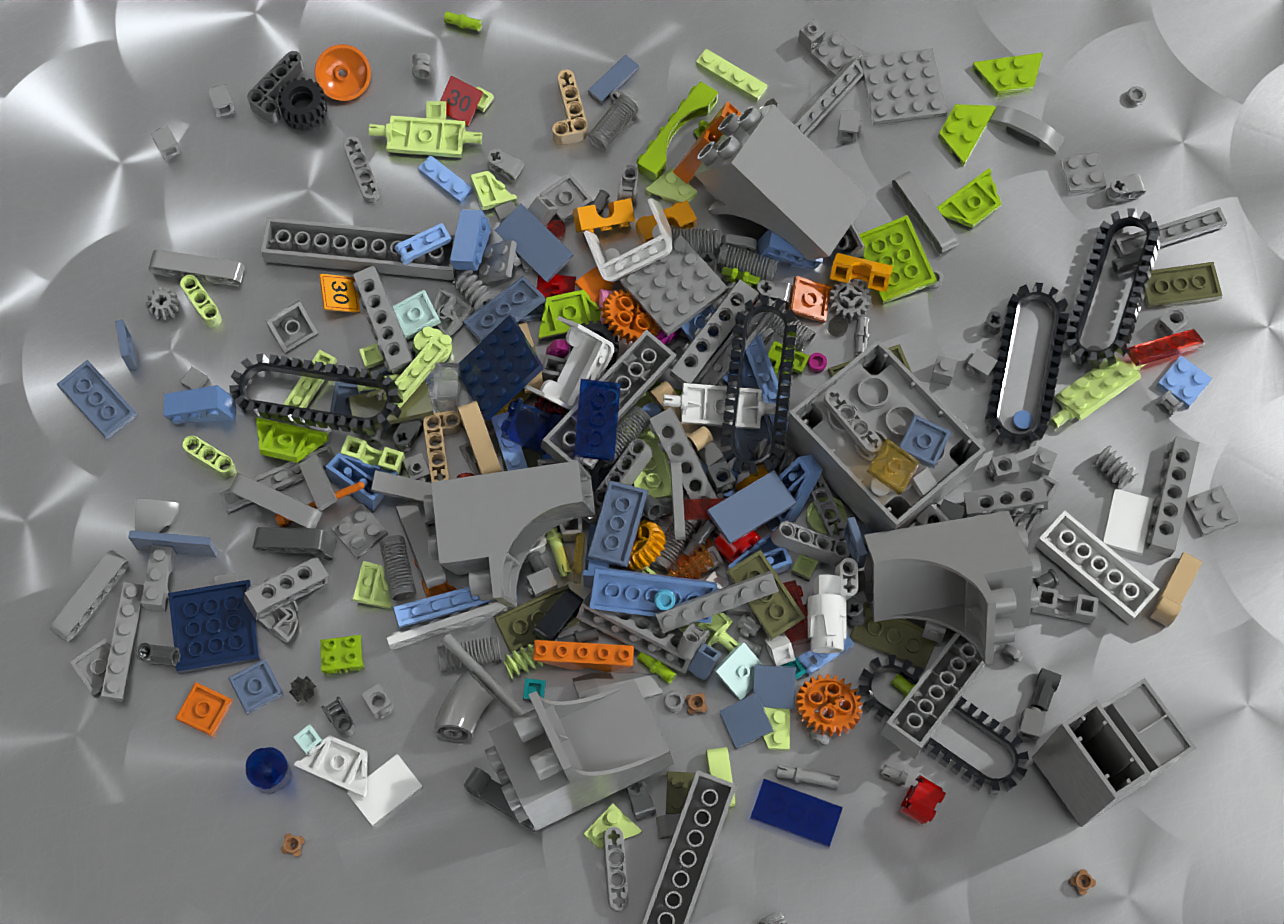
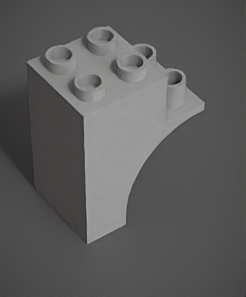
M774 104L760 109L750 106L741 116H737L735 113L728 115L718 127V130L723 134L718 142L712 141L707 144L697 157L702 164L694 175L704 184V188L716 198L708 211L712 215L730 214L756 222L789 242L809 261L829 257L869 197Z
M579 461L431 482L432 494L424 496L426 517L428 520L434 519L436 526V535L428 536V550L431 560L439 559L441 566H444L456 575L469 574V586L472 596L479 595L481 601L495 599L508 608L517 607L516 590L519 573L527 554L536 542L548 531L564 522L595 515L591 475Z
M1009 511L864 535V545L868 553L864 563V594L874 622L907 618L928 620L946 626L970 641L980 653L984 663L990 664L993 663L994 645L1014 642V628L1029 626L1030 609L1039 606L1038 591L1035 584L1032 583V579L1041 576L1040 561L1036 553H1027L1028 536L1026 529L1023 525L1015 526Z
M1144 678L1100 705L1097 700L1063 722L1032 756V759L1076 821L1083 827L1150 782L1160 772L1195 750L1196 747Z
M634 679L603 693L572 701L546 700L535 691L529 694L535 709L488 731L494 746L484 750L493 771L497 774L503 786L501 787L503 794L518 822L521 823L530 819L536 831L674 764L671 753Z

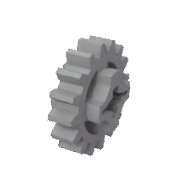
M856 279L854 283H851L850 280L849 283L840 282V286L834 285V290L830 292L829 303H832L831 310L836 309V316L841 313L842 319L849 316V319L852 320L853 316L858 318L861 313L866 314L871 304L869 303L871 296L868 295L869 289L864 290V283L858 285V280Z

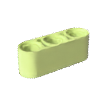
M184 276L180 281V285L187 299L208 327L218 326L221 323V315L212 299L195 276ZM195 285L193 288L187 289L188 286ZM205 299L202 303H197L199 300ZM209 314H215L213 317L208 318Z
M188 436L183 440L182 446L188 457L224 479L232 478L235 475L236 467L229 456L196 436ZM192 445H198L194 450H189ZM214 455L212 459L205 460L206 456ZM230 465L228 469L221 470L222 466Z
M728 748L707 749L709 775L733 783ZM735 794L729 807H736Z

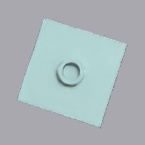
M425 290L393 306L406 340L415 337L425 327H434L441 323Z
M740 642L713 671L738 700H742L754 686V665L763 664L744 642Z

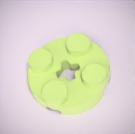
M432 327L423 328L422 331L416 334L412 344V348L416 353L415 356L422 351L431 339H434L448 349V353L441 360V363L445 362L452 350L451 337Z
M825 496V498H817V500L819 502H825L827 500V496ZM833 497L845 523L847 519L845 507L841 501ZM812 501L807 510L806 523L811 530L828 536ZM829 510L824 513L826 514L827 512H829L830 518H835V513L833 511ZM836 523L833 524L835 528L834 535L840 532L836 528Z

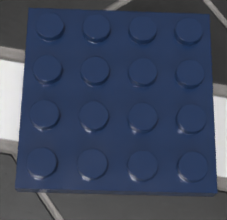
M509 315L455 366V369L473 401H477L482 417L489 421L534 379L544 367L515 318Z
M250 580L168 593L174 647L179 648L181 654L180 662L176 664L178 673L260 660L256 620L244 601V593L251 587Z

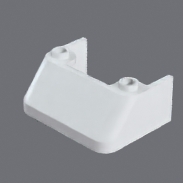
M651 198L648 199V203L657 221V225H655L652 231L654 239L622 255L615 248L603 251L596 234L589 231L583 232L603 279L610 282L617 281L670 254L672 250V230L659 202Z
M559 316L557 320L570 327L566 340L569 345L573 346L557 382L547 380L542 384L540 390L526 385L524 388L565 409L571 410L603 376L613 356L614 345L584 326Z

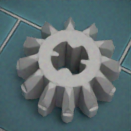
M160 287L158 292L152 291L153 296L147 295L148 302H146V307L149 309V314L154 315L155 319L159 320L162 317L166 321L167 316L173 318V312H178L177 306L180 305V301L177 299V294L172 292L171 289L167 288L164 291Z

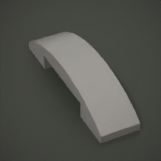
M998 105L989 122L1004 129L1008 126L1039 141L1040 147L1054 154L1057 153L1064 141V137L1045 122L1014 108Z

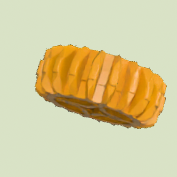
M644 519L639 524L626 568L629 571L634 570L636 572L638 569L643 570L645 566L650 567V563L656 562L655 559L661 556L660 552L665 550L666 536L662 528L651 520L646 521Z

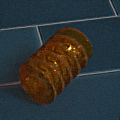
M701 544V552L694 549L696 556L687 554L689 561L682 558L683 565L680 566L675 563V571L669 567L671 575L673 577L695 579V577H701V572L707 573V567H714L713 558L707 548Z

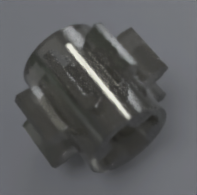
M298 676L297 679L290 683L292 690L289 693L297 702H300L301 699L308 702L315 695L314 688L316 685L311 682L308 676L304 679Z

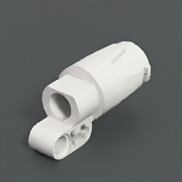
M851 558L842 560L836 566L835 575H818L813 580L814 595L808 597V638L811 639L812 652L832 654L844 651V640H846V600L858 591V564ZM843 565H847L850 568V573H846L843 570Z

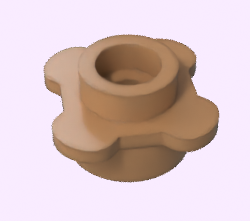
M703 693L686 696L685 701L688 703L689 708L687 711L689 714L694 715L696 712L704 713L707 711L708 707L705 705V695Z
M291 833L286 834L281 852L283 854H293L294 857L300 856L301 846L305 843L302 836L296 837Z
M1081 869L1076 877L1070 879L1071 885L1075 886L1081 895H1085L1090 887L1096 885V881L1092 879L1085 869Z

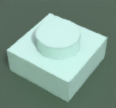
M308 725L293 737L306 755L312 748L320 745L322 741L311 725Z

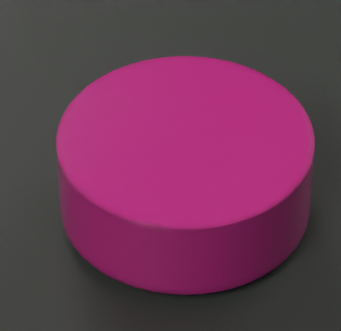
M813 353L807 362L809 370L813 373L823 372L827 366V358L821 353Z

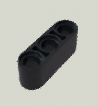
M568 588L538 623L532 634L540 640L555 641L579 612L584 599Z

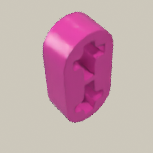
M554 340L546 348V354L565 358L569 354L570 345L566 340Z

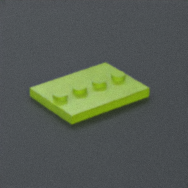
M908 215L859 234L865 246L863 259L893 266L887 291L877 290L883 304L937 283V279Z

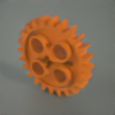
M622 289L618 292L614 291L608 295L602 304L601 311L603 314L601 317L606 318L603 323L610 325L608 330L614 331L613 336L619 335L620 341L624 338L627 344L630 341L634 343L646 330L655 337L660 331L659 326L627 290L625 293Z
M818 674L817 679L811 677L809 682L805 681L803 687H800L795 707L799 708L797 715H802L801 722L808 721L807 728L814 726V733L819 729L822 736L825 732H828L830 737H832L834 732L840 736L842 731L847 734L849 729H854L855 725L858 724L863 712L861 710L863 703L860 702L861 696L856 695L857 689H850L852 683L844 684L845 678L838 681L837 675L830 679L829 674H826V677L823 679Z

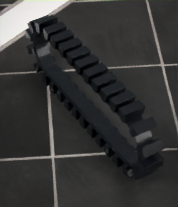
M1127 208L1128 217L1122 219L1119 212L1116 211L1111 214L1112 225L1106 221H1103L1100 225L1101 233H1097L1096 243L1094 242L1092 248L1093 253H1091L1089 258L1090 263L1086 267L1087 274L1084 273V284L1081 283L1080 294L1077 295L1076 299L1077 305L1075 304L1073 308L1074 315L1071 314L1070 325H1068L1066 330L1068 337L1066 342L1070 354H1074L1076 362L1082 366L1087 357L1089 358L1091 368L1100 369L1099 359L1104 358L1107 359L1108 365L1111 366L1116 363L1114 355L1116 351L1123 357L1128 351L1126 343L1130 344L1131 333L1133 334L1135 329L1134 323H1137L1138 312L1140 313L1142 306L1141 302H1143L1145 297L1144 291L1146 292L1148 287L1147 281L1151 277L1150 271L1153 270L1157 250L1159 251L1161 244L1157 222H1152L1151 215L1145 211L1140 219L1137 218L1135 208ZM1124 227H1139L1146 232L1147 237L1115 340L1109 347L1103 350H1088L1081 345L1080 339L1112 237L1118 230Z
M1035 282L1032 289L1033 292L1029 293L1027 284L1019 287L1017 294H1012L1008 302L996 358L998 361L994 368L992 387L987 404L988 408L985 414V419H994L993 421H988L986 426L988 434L998 430L1000 434L995 442L1002 447L1006 438L1012 440L1011 450L1017 451L1022 446V440H1025L1028 449L1035 446L1038 441L1035 435L1042 439L1048 428L1047 424L1050 421L1052 400L1055 394L1054 389L1057 384L1056 378L1059 373L1058 367L1061 362L1060 356L1063 351L1062 345L1065 340L1064 334L1066 333L1069 313H1060L1065 312L1068 306L1066 299L1064 298L1058 302L1055 301L1059 290L1052 286L1049 294L1041 292L1043 283ZM1036 299L1044 301L1052 308L1054 323L1034 428L1027 433L1016 434L1008 431L1002 425L1000 409L1020 306L1028 300Z
M760 296L762 306L757 308L754 307L752 300H749L744 304L749 314L745 316L738 312L735 317L736 324L744 325V327L734 326L733 350H731L730 374H728L727 398H725V409L734 410V413L724 410L723 435H721L720 441L721 447L731 446V450L722 452L726 462L728 463L733 458H736L737 462L732 467L739 474H741L744 465L749 466L750 477L758 476L756 467L763 464L767 473L775 469L774 464L769 459L773 455L781 461L784 454L783 449L775 448V444L785 446L786 422H788L789 398L794 368L793 361L795 359L798 332L797 325H787V323L796 321L793 310L790 309L783 314L782 311L786 305L779 298L776 301L775 307L769 306V296ZM762 312H771L778 315L785 326L770 451L765 457L757 461H747L741 458L734 449L747 328L750 320L755 315Z
M262 353L256 354L257 364L253 365L248 358L240 362L246 368L243 374L234 370L231 378L239 384L229 386L230 394L235 398L233 401L244 412L247 410L253 417L260 418L261 415L265 419H271L272 417L278 421H282L283 418L285 422L293 423L295 421L297 424L305 425L306 422L308 426L316 427L317 424L320 428L327 429L329 426L332 430L338 431L340 427L344 432L352 430L357 434H362V429H364L368 435H376L374 425L380 423L386 431L392 427L386 418L391 414L399 419L402 412L397 404H393V402H403L402 394L397 389L398 386L389 376L385 378L380 371L372 370L371 373L369 369L361 368V371H359L356 367H349L348 370L343 365H338L337 368L334 364L327 363L325 366L323 362L315 361L314 364L311 360H304L303 363L298 358L291 360L289 357L281 356L280 359L278 355L270 354V359H268ZM262 371H273L380 388L386 392L387 400L380 413L373 417L363 418L252 400L247 397L246 388L249 380L255 374Z
M888 654L885 659L886 665L882 666L877 657L869 663V666L874 671L873 674L864 668L858 679L868 682L867 686L858 685L857 695L861 697L868 695L870 699L864 702L862 707L867 713L873 706L878 708L879 711L875 714L874 718L880 723L885 714L891 717L894 712L874 697L871 687L872 680L881 672L894 671L913 684H917L918 678L924 670L916 666L913 674L909 673L908 670L913 663L908 659H905L902 667L894 665L896 655ZM961 697L952 710L1010 751L1013 758L1011 772L1003 778H990L932 738H930L921 751L925 752L928 744H930L934 748L929 752V757L935 760L939 752L945 755L939 761V764L946 768L950 760L956 762L950 771L958 775L961 767L966 769L967 771L962 775L961 779L967 783L971 780L972 775L976 776L978 779L972 786L978 791L982 788L984 782L990 784L989 794L997 795L1000 792V783L1004 784L1007 792L1017 786V783L1011 776L1014 775L1021 781L1028 770L1018 767V763H1026L1029 760L1028 751L1018 754L1015 749L1023 743L1022 739L1017 735L1012 742H1009L1005 737L1011 732L1010 729L1003 726L998 734L994 730L1000 722L993 718L989 725L986 726L983 722L989 715L981 711L976 719L972 715L977 711L978 707L971 703L967 711H964L962 707L967 700Z

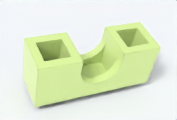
M347 435L340 452L341 454L362 460L363 463L372 466L375 464L380 466L381 469L390 472L392 470L396 471L398 476L401 475L404 467L403 460L405 456L403 452L387 447L383 451L370 447L365 440Z

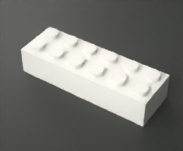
M1065 510L1035 544L1040 551L1095 597L1099 598L1102 603L1127 624L1133 621L1160 590Z

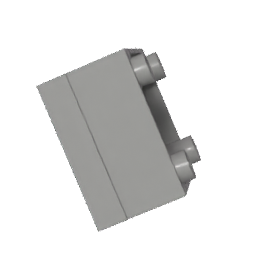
M879 339L791 410L788 416L789 424L786 441L800 456L813 455L823 469L821 474L825 482L865 525L876 533L910 527L930 504L936 505L970 476L986 451L985 447ZM838 389L879 436L882 446L876 455L866 454L825 406L823 399L828 390ZM830 397L829 400L836 401L837 397ZM841 411L843 418L849 419L852 417L850 411ZM914 415L952 431L934 469L897 452ZM854 426V431L857 434L865 432L862 426ZM869 442V444H868V447H869V448H871V447H874V448H875V446H876V443H872V444H871V443ZM928 467L937 482V486L925 495L919 496L910 478L923 468ZM876 476H885L891 482V490L884 497H876L870 491V482Z

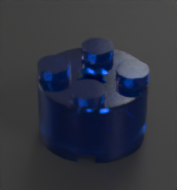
M274 747L259 748L253 751L247 758L245 765L246 776L257 790L273 794L281 790L288 783L291 775L290 764L278 749ZM265 768H271V772H265Z

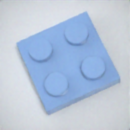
M1180 355L1158 382L1157 386L1165 392L1171 390L1172 395L1179 402H1183L1185 407L1189 408L1212 378Z

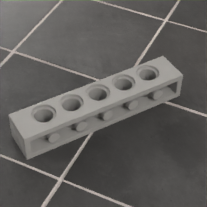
M372 265L353 274L356 281L353 282L357 293L360 292L362 296L359 300L362 307L367 309L368 313L365 316L369 324H373L374 329L371 331L374 338L380 342L378 349L382 356L385 355L386 361H384L387 371H392L394 375L402 374L414 358L377 268Z
M739 280L737 284L733 282L727 290L729 295L725 299H720L716 305V308H718L714 314L710 313L704 321L706 323L704 328H699L693 335L694 341L691 345L688 343L681 351L682 357L679 360L675 359L669 367L672 369L670 376L682 385L683 383L692 384L733 331L734 326H737L735 321L737 313L740 312L745 315L747 310L744 304L749 300H752L754 303L759 293L742 280ZM737 299L741 305L733 306L731 300ZM726 314L729 320L724 322L720 320L719 316ZM714 329L718 335L711 337L707 331ZM702 344L707 350L699 352L696 346ZM692 360L695 366L687 367L684 362Z
M669 408L650 418L651 423L648 425L654 435L657 433L660 439L658 445L662 452L666 451L669 459H667L669 466L670 462H681V465L684 462L691 464L692 470L690 473L682 471V486L688 493L685 497L690 506L694 505L697 511L694 514L700 523H704L705 520L712 523L713 521L708 515L707 510L721 501L718 495H716L673 408ZM666 426H670L673 429V435L670 438L665 437L663 434V429ZM675 444L682 446L683 451L681 455H675L672 452V447ZM692 480H698L701 483L699 491L691 489L690 483ZM701 498L709 499V508L704 509L700 506Z
M1176 436L1172 442L1169 441L1166 449V453H1169L1168 460L1165 459L1162 471H1165L1164 477L1160 478L1158 488L1161 489L1160 495L1156 496L1154 506L1157 508L1150 519L1152 530L1148 532L1146 537L1148 551L1171 557L1176 550L1200 442ZM1176 457H1180L1183 460V463L1178 462L1176 460ZM1172 475L1178 476L1179 480L1173 479ZM1168 492L1174 494L1175 498L1169 497ZM1163 510L1169 511L1171 517L1166 516ZM1159 528L1166 530L1167 535L1162 534Z
M591 592L582 602L576 617L577 619L629 646H634L635 649L684 674L687 672L695 655L692 658H685L677 652L681 636L671 631L662 633L660 625L638 614L590 609Z

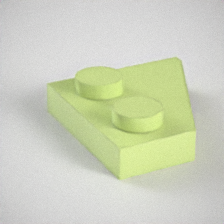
M489 171L470 175V181L482 210L497 207L511 200L513 203L517 202V196L510 194L505 189V185L496 180L495 176Z
M362 561L353 601L391 610L392 603L390 602L382 565Z
M612 803L584 833V836L598 849L604 848L603 834L610 827L621 829L624 839L635 835L638 836L642 833V830ZM611 830L608 839H612L613 844L615 839L619 838V835L615 834L614 830Z

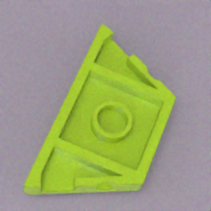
M1043 53L973 62L972 67L980 72L983 76L982 79L991 86L996 95L1030 91L1034 88Z
M955 104L938 137L948 146L952 154L955 153L961 165L964 166L992 117L996 106Z
M991 169L985 170L936 207L941 215L967 227L974 228L999 209L1001 201L996 192V185L991 177Z
M585 290L547 297L538 340L567 334L570 327L557 320L559 316L580 325L584 322L587 325L591 320H593V323H597V320L600 321L601 317L599 306L591 301L590 296Z
M259 417L256 418L261 455L298 463L329 440V434Z

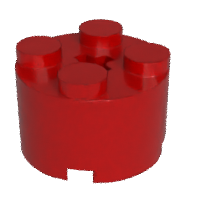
M752 531L729 545L722 533H720L713 544L731 564L744 552L756 545L762 538L755 531Z
M919 775L915 779L918 781L917 785H911L901 803V806L904 808H901L899 812L920 824H926L935 817L937 811L934 809L937 803L943 801L946 792L942 791V787Z

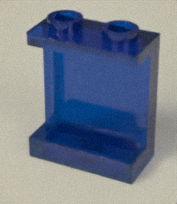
M520 398L512 401L507 409L509 413L508 418L503 421L501 426V438L541 455L548 454L541 448L542 440L561 421L562 416L556 413L550 415L523 403V399Z

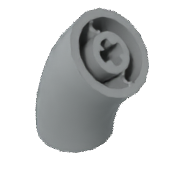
M468 670L453 685L439 710L434 733L441 739L451 742H467L471 740L481 714L494 699L490 691Z

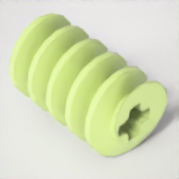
M531 644L527 645V651L521 647L520 654L515 650L512 651V658L505 654V661L503 662L511 680H513L514 672L519 677L521 676V669L529 673L528 666L536 670L537 661H533L534 647Z

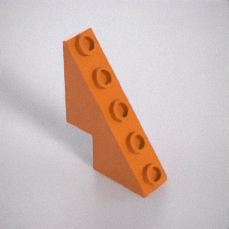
M728 101L673 170V173L686 184L695 176V172L702 164L697 158L701 150L712 141L717 143L723 135L718 130L722 121L731 113L741 116V112Z
M534 640L533 661L573 671L591 668L608 673L633 666L634 646Z

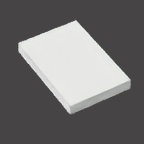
M1114 489L1102 542L1108 547L1141 556L1154 499Z
M396 754L367 777L366 798L350 791L347 794L370 824L374 826L422 789L423 786L399 755Z

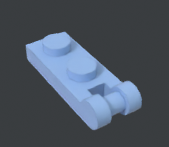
M441 223L398 243L394 249L397 254L401 255L400 259L406 265L412 262L413 259L452 241L445 226ZM411 247L412 251L407 252V249Z
M846 633L843 652L822 654L812 652L810 649L797 659L805 667L807 675L810 676L852 648L854 642ZM812 657H813L814 660L817 662V663H815V664H813V665H812V663H811L810 660H809V659L812 658Z

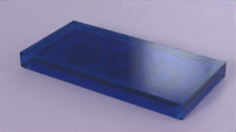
M589 379L580 380L574 457L614 461L621 383Z
M764 779L750 819L829 848L843 807Z

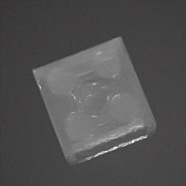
M435 362V369H431L432 388L429 391V399H431V405L434 407L435 413L446 411L458 413L457 407L460 406L462 380L460 378L459 363Z

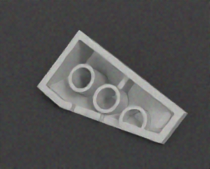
M589 673L572 678L578 699L603 693L632 679L635 680L644 700L663 694L657 674Z

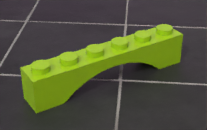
M701 81L697 86H693L690 89L687 99H683L680 102L677 112L670 115L667 125L660 128L657 138L651 140L647 146V151L638 157L636 163L640 174L654 182L664 173L667 163L666 152L673 136L689 121L708 115L718 102L719 92Z

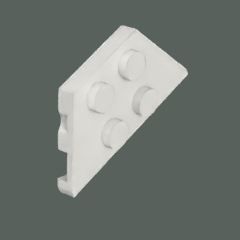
M329 735L321 741L320 745L312 748L307 756L294 763L296 768L364 798L367 796L368 753L363 749Z

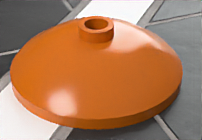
M346 44L334 45L322 52L317 59L315 79L328 97L338 101H349L359 97L369 85L371 78L370 64L365 55L357 48ZM339 70H343L345 72L344 77L339 76Z

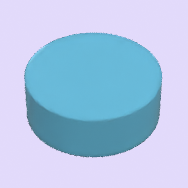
M661 589L655 594L654 601L660 610L666 611L674 606L675 596L671 590Z

